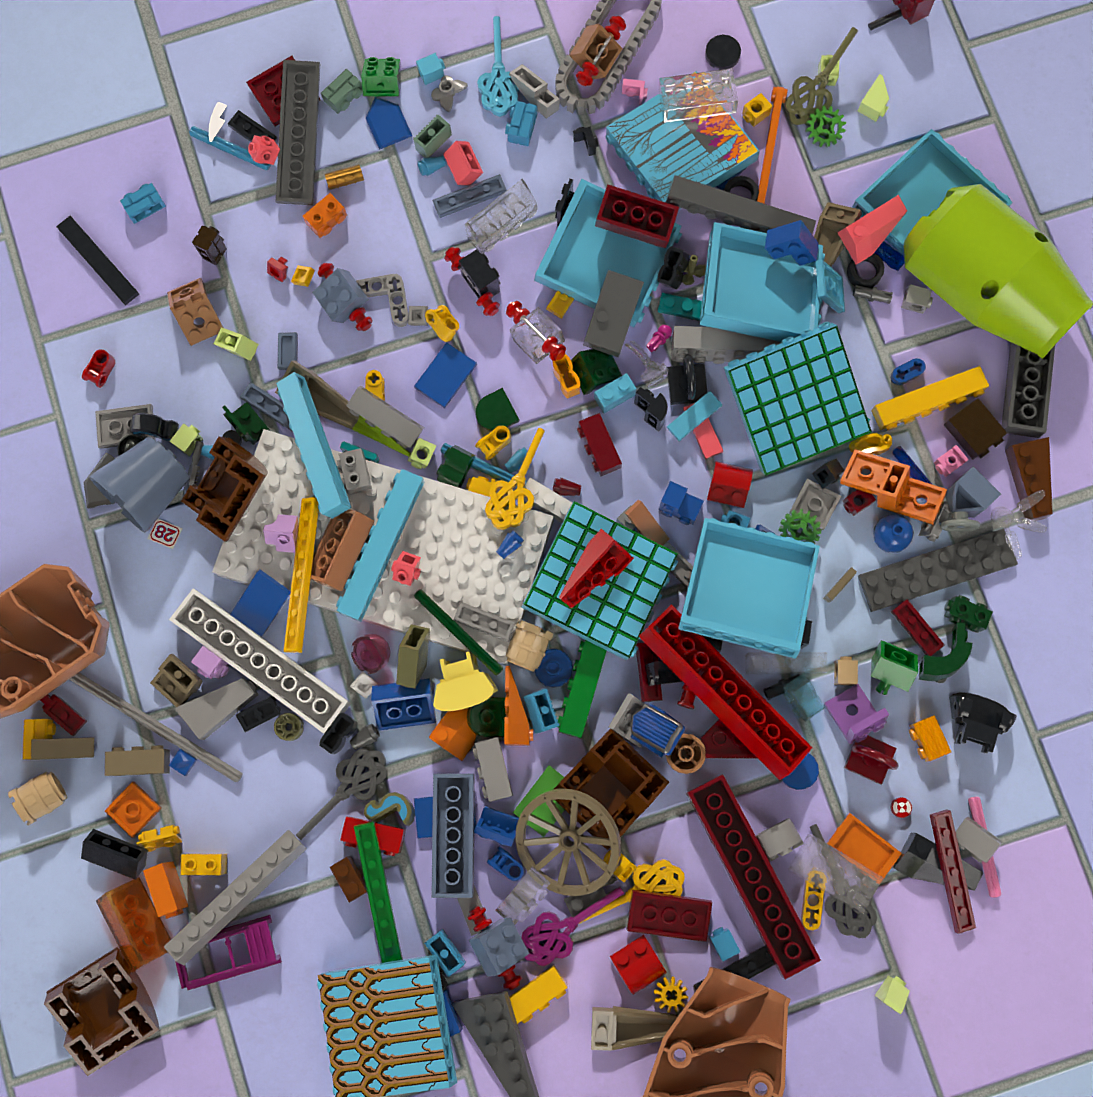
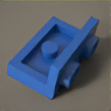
M484 806L474 833L484 839L489 838L497 841L500 845L512 847L516 837V826L519 818Z

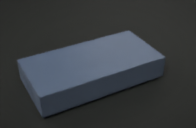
M297 332L278 333V370H287L291 361H297Z

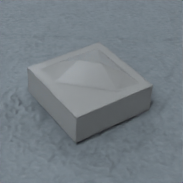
M409 306L408 325L428 326L425 312L429 307Z

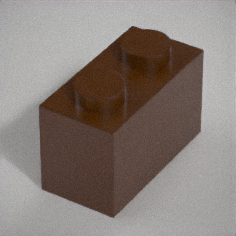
M347 856L330 866L349 903L367 893L365 880L351 856Z

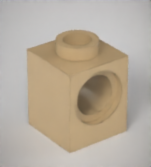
M847 656L840 657V660L834 662V685H857L858 660H852V657Z

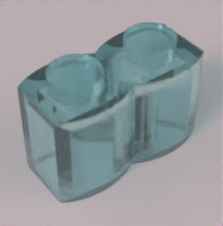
M803 674L783 687L785 691L783 696L789 704L792 703L794 707L792 712L798 719L802 718L806 722L825 709L813 685Z

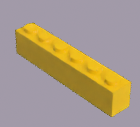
M978 366L879 403L871 411L880 431L883 429L889 431L898 427L897 424L904 422V424H908L914 421L915 417L920 415L923 418L931 415L932 411L936 409L942 411L949 408L952 403L961 404L967 401L968 397L973 396L977 398L985 394L984 391L989 387V384L981 367Z

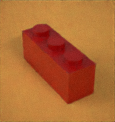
M347 816L340 841H345V846L356 848L357 840L354 826L372 821ZM375 822L380 850H384L383 854L395 856L396 853H401L406 829Z

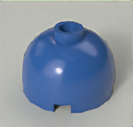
M887 515L880 519L874 527V541L885 552H901L909 546L913 539V526L902 515Z

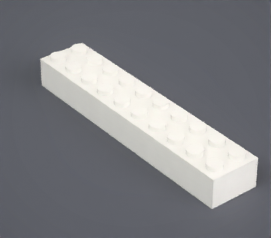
M195 589L191 590L169 619L323 734L331 729L336 717L345 713L351 704L347 699Z

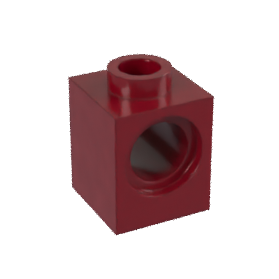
M857 489L843 500V506L849 514L851 513L855 516L872 505L876 499L872 494ZM854 498H859L862 501V505H856Z

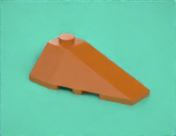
M469 708L448 711L429 736L431 740L461 761L464 760L474 746L477 735L471 730L467 722Z

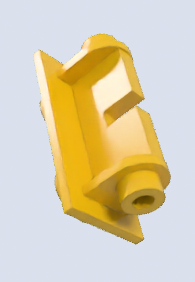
M170 825L160 828V835H158L157 829L144 831L138 835L139 842H136V844L147 849L148 852L160 847H173L177 843H182V840L177 835L180 833L179 826Z

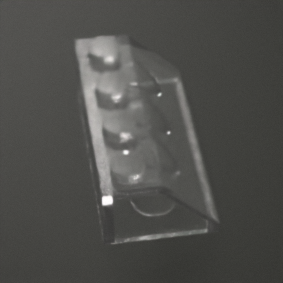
M523 179L465 223L468 240L481 254L492 250L495 246L494 244L499 240L503 241L513 229H518L523 224V221L527 218H532L536 214L537 202Z

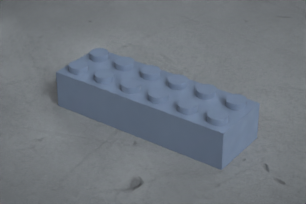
M433 774L431 898L474 897L475 774Z

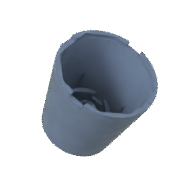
M151 437L145 438L89 476L98 490L112 504L116 502L123 509L121 513L144 533L151 528L190 479L185 471V467L176 460L175 454L169 449L166 450L159 441Z

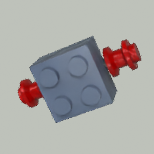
M323 263L319 267L317 274L319 277H324L325 280L312 292L332 321L344 323L349 318L352 322L356 321V329L358 331L368 330L372 326L373 320L371 317L364 315L366 310L364 307H361L369 300L349 271L340 268L333 271L335 267L332 263Z
M476 906L469 911L470 915L467 918L474 921L476 925L473 928L474 932L480 930L481 932L469 939V942L487 977H503L505 980L503 984L504 989L509 988V990H513L520 985L519 981L522 979L521 975H515L513 971L516 967L515 963L527 956L529 952L511 917L499 919L490 925L492 920L486 919L484 915L485 907L480 908V906Z

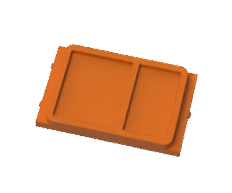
M851 813L846 816L826 843L831 850L878 886L902 854Z

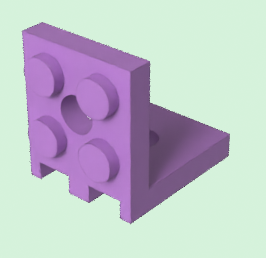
M859 684L824 703L849 744H852L855 740L857 743L864 740L871 731L876 733L883 729L889 716L885 708L876 712ZM854 706L857 709V714L849 715L846 708Z

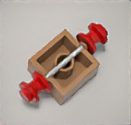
M612 16L609 20L611 25L605 26V28L600 24L587 26L569 54L583 69V71H578L576 74L577 81L581 85L590 86L593 83V79L605 78L623 48L615 40H619L621 37L619 31H624L626 28L625 20L622 17Z

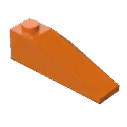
M505 666L506 717L504 722V744L506 746H530V741H533V729H530L510 666Z

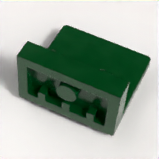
M598 350L580 351L571 359L573 371L579 377L583 395L590 394L598 385L610 383L622 376L613 356Z
M247 402L233 413L225 405L222 407L225 411L224 417L245 442L250 441L254 445L260 440L263 429L270 431Z

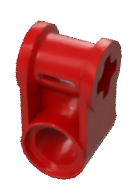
M102 349L95 351L90 362L83 370L82 379L85 381L89 380L101 388L106 383L110 372L115 366L114 357ZM107 357L106 361L101 363L102 359Z

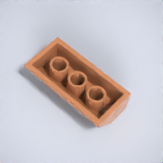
M350 509L335 518H331L313 556L310 580L342 592L374 520L358 511Z

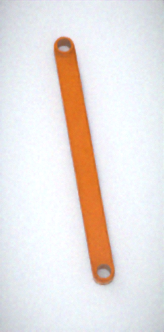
M779 86L773 87L770 101L774 103L757 202L764 204L781 105L785 103L788 89Z

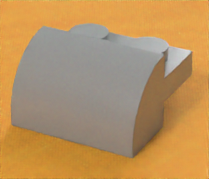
M628 693L610 723L609 728L625 740L641 748L642 745L630 737L632 735L631 720L635 712L648 705Z

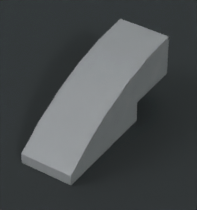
M522 64L509 73V76L530 104L536 105L538 112L546 119L559 110L560 99L547 89L548 83Z

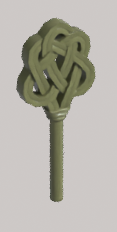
M855 27L851 28L823 72H820L813 80L808 76H801L794 81L792 94L784 103L791 124H806L807 120H811L809 119L810 114L815 115V109L818 108L821 111V108L825 106L826 110H828L832 105L833 98L831 92L825 89L828 84L831 71L857 34L858 30ZM801 83H805V84H806V85H804L803 87L799 88V85H800ZM819 83L818 89L815 90V86ZM806 91H808V93H807L806 95H804V96H802V97L800 98V95H801V94H803V93H805ZM808 100L806 108H803L802 104Z

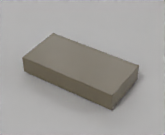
M852 567L847 570L823 599L830 603L855 576L857 571Z

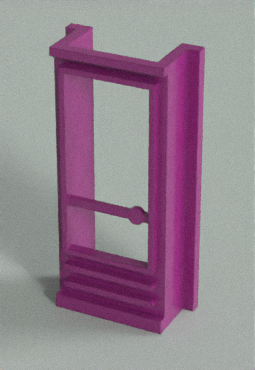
M271 915L223 928L208 942L226 939L225 944L229 951L232 964L231 969L189 981L186 964L182 965L175 961L181 989L186 987L187 990L195 989L281 963L280 954L276 955L268 925L272 923ZM244 932L251 963L236 967L229 937Z

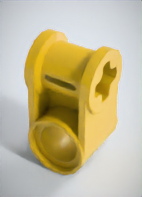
M440 305L437 309H429L425 312L427 323L433 328L438 337L445 342L451 341L459 329V323L449 312L448 308L445 305Z
M370 370L365 377V389L385 401L384 378L379 371ZM375 377H377L379 380H376V382L373 384L371 380H374Z
M498 426L488 435L481 438L475 447L480 448L485 454L486 460H490L511 442L510 431L506 426ZM500 433H506L507 437L500 440L497 438Z

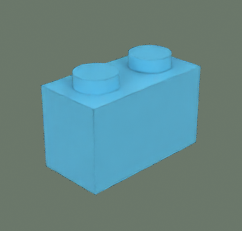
M626 373L595 391L594 399L604 414L634 397L637 388Z

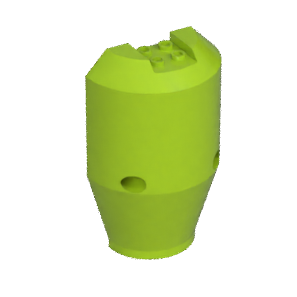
M982 184L949 189L940 207L937 210L934 209L928 217L922 216L903 243L905 268L973 325L1027 349L1042 359L1067 331L1093 307V301L1088 297L1053 242Z

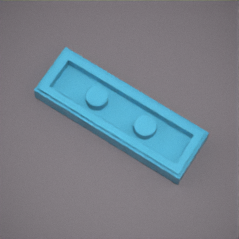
M709 391L671 422L667 429L678 441H681L721 408L722 404Z

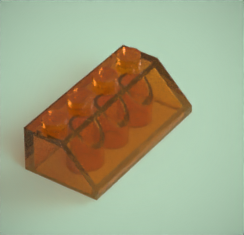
M140 877L106 892L96 900L132 973L168 953L164 946L171 938L161 918L158 917Z

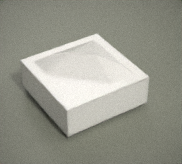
M362 671L350 687L366 699L372 692V686H376L378 683Z

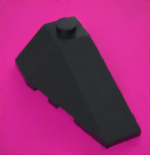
M911 832L901 851L902 854L893 868L913 879L945 885L936 843L918 833ZM962 860L967 888L975 891L983 872Z

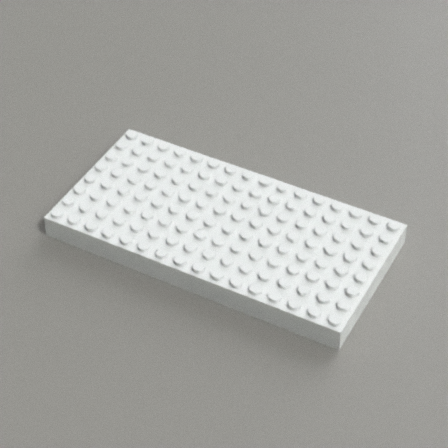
M263 429L254 456L266 467L268 474L227 542L223 541L212 571L217 576L249 585L256 573L262 570L291 591L295 553L276 551L275 545L266 544L263 530L265 525L276 521L278 514L297 516L299 523L302 498L315 497L312 492L313 486L306 475L307 469L300 458L301 452L295 443V438ZM331 449L336 466L338 468L337 460H340L339 453L342 452ZM366 460L372 489L351 495L346 489V493L352 507L350 510L358 511L374 520L373 525L376 526L378 512L381 508H384L387 502L385 497L389 490L392 491L394 477L401 470ZM339 471L341 479L344 478L343 472ZM423 477L425 481L362 621L404 634L407 633L411 624L430 628V642L459 651L469 652L445 626L415 599L414 594L419 589H422L452 619L455 617L460 602H463L517 624L518 619L520 621L523 620L525 609L521 608L537 575L554 522V516L531 509L524 514V520L520 526L498 530L493 526L491 519L485 513V507L491 499L490 497ZM507 505L504 508V510H509V505ZM318 511L314 554L331 519L322 515L320 511ZM514 530L524 541L520 548L503 559L496 551L507 533ZM368 534V536H367V538H366L365 543H368V541H369V539H370L369 534ZM402 551L421 557L419 564L421 569L418 580L414 579L411 586L392 580L394 572L391 571L393 562L398 559ZM361 552L357 558L358 561H360L361 559ZM352 570L351 573H350V576H349L350 579L352 578V576H353V574H354L353 570ZM310 580L308 604L339 613L336 604L340 596H344L346 589H343L341 592ZM456 622L495 661L505 665L509 664L506 661L508 658L506 653L509 642ZM515 624V627H514V629H513V632H512V634H511L510 639L512 638V636H513V634H514V632H515V630H516V628H517V627H516V624Z

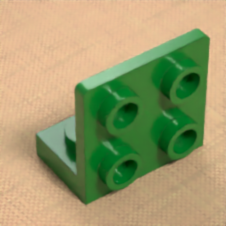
M370 57L365 59L361 74L363 96H399L398 74L400 59H395L394 57L386 59Z

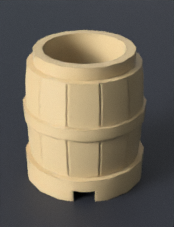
M518 619L517 628L509 642L506 653L508 658L506 661L534 672L540 666L543 657H545L548 643L552 640L554 634Z
M45 772L28 780L21 787H16L8 792L9 798L14 797L15 802L12 803L14 809L23 822L27 821L28 826L37 821L38 818L51 813L67 799L64 788L53 772Z

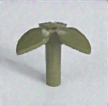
M696 255L690 257L689 264L683 271L687 273L683 275L682 283L685 285L694 283L693 275L699 278L705 275L706 265L696 266L698 260Z

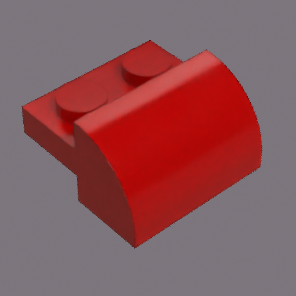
M715 461L707 500L744 508L748 491L750 490L753 469Z
M644 934L610 956L633 995L667 973Z

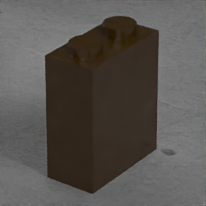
M979 398L944 424L972 460L977 456L980 459L990 452L988 448L992 445L994 447L1000 445L1005 441L1003 437L1007 434L1006 430Z

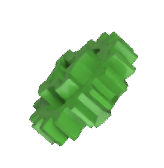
M823 106L821 111L818 108L815 109V115L810 114L809 118L811 120L806 122L810 127L805 131L810 132V135L807 137L808 139L813 137L812 144L819 142V147H822L825 143L828 148L830 142L835 145L837 143L836 139H842L840 133L846 131L842 128L846 122L841 121L844 115L838 116V109L833 112L832 106L828 110ZM817 119L816 122L818 123L817 128L814 130V123ZM837 124V132L834 134V126ZM823 125H829L828 129L822 128Z
M800 509L799 513L792 510V515L787 513L785 515L786 520L782 519L780 522L783 525L779 527V531L783 532L780 536L790 537L789 531L795 540L805 539L806 541L802 542H812L815 544L814 541H819L820 539L818 535L821 534L822 529L818 527H820L821 523L815 522L817 516L811 517V511L804 514L803 509ZM808 522L811 524L813 531L809 528ZM799 528H803L801 533L797 532Z

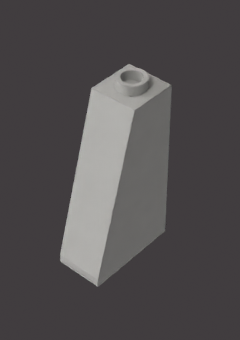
M241 678L178 706L175 710L198 739L205 740L259 694L256 692L257 686L252 680L248 681Z

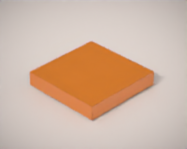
M132 781L109 805L105 812L131 838H134L162 808L135 781Z

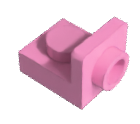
M623 79L622 94L630 97L639 96V105H642L643 99H647L648 88H644L645 81Z

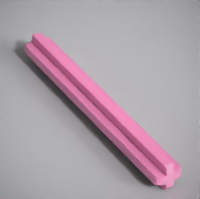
M980 797L969 798L972 819L987 830ZM992 856L987 863L982 861L989 896L999 897L1001 896V889Z

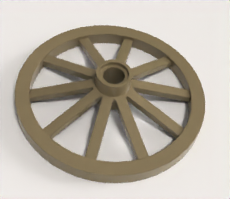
M572 789L550 790L533 799L519 817L516 826L518 855L532 878L548 890L567 896L590 894L605 885L616 871L621 856L619 831L610 813L591 796ZM553 800H572L570 826L566 823ZM546 802L561 828L533 815L532 812ZM579 803L596 814L580 828L577 827ZM528 820L559 836L526 839ZM601 820L608 832L609 838L584 836L583 833ZM568 836L572 837L573 840H574V842L571 841V840L568 838ZM559 843L537 865L530 856L527 847ZM584 843L611 846L609 864L605 863ZM564 850L565 854L558 881H555L540 869ZM580 850L605 871L598 879L592 882L589 881ZM572 851L583 885L564 884Z

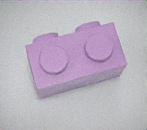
M202 646L191 661V663L198 667L197 671L201 675L210 679L213 677L220 679L230 669V664L204 646Z

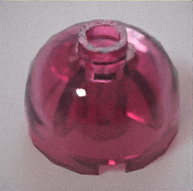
M366 634L357 638L352 643L354 647L351 657L359 670H365L369 672L368 674H373L382 670L388 664L391 655L388 642L380 635Z

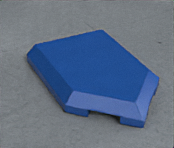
M375 96L366 116V121L379 150L412 137V133L399 105Z

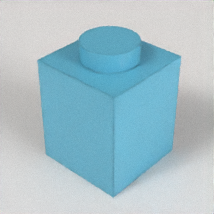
M436 53L416 61L418 72L425 85L444 76L443 70L446 69L442 58L438 59Z

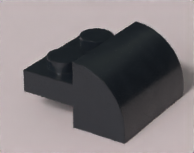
M640 387L636 391L634 404L645 412L644 421L659 432L665 422L668 408L667 401L661 393L654 398V394L650 390H644Z

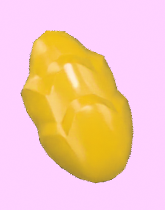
M877 433L861 436L849 444V451L853 453L854 449L869 454H882L891 447L892 436Z

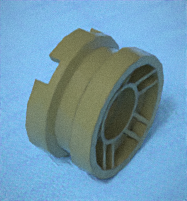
M284 713L276 719L274 731L280 739L294 741L302 735L304 723L299 716L292 713ZM287 723L292 724V729L290 731L286 730Z

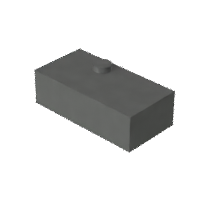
M608 270L583 346L619 357L644 284L643 281Z

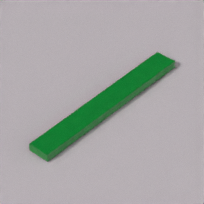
M375 822L355 825L354 830L381 961L385 963L403 960Z

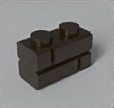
M201 226L198 235L195 236L192 243L202 259L217 265L221 256L227 250L223 243L224 239L219 235L220 232L216 228Z

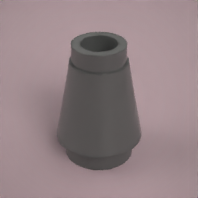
M365 725L350 740V744L357 750L376 742L377 738L380 737V733L375 725Z

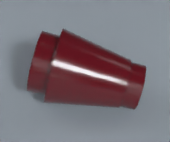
M562 477L560 479L555 478L553 491L560 496H579L581 485Z

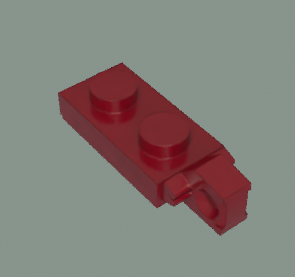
M47 694L40 699L44 704L42 706L43 712L72 736H75L87 722L84 717L55 694L52 696Z

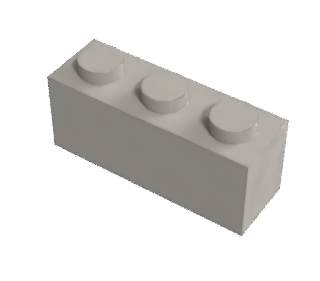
M499 738L475 743L476 748H473L475 760L479 759L480 767L477 770L479 778L484 779L485 787H482L484 798H488L489 802L513 796Z

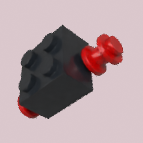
M459 247L449 248L445 252V261H451V269L453 271L461 270L462 277L478 298L476 304L484 307L483 314L485 316L495 315L499 311L500 304L493 302L492 297L500 292L499 285L501 284L498 279L500 276L497 270L489 266L487 256L484 253L481 254L478 249L465 257H461L459 255L461 253Z

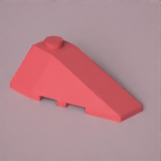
M899 195L837 232L856 265L873 255L906 214L907 209Z

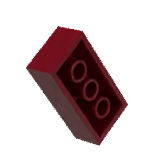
M607 184L595 226L666 249L679 207Z

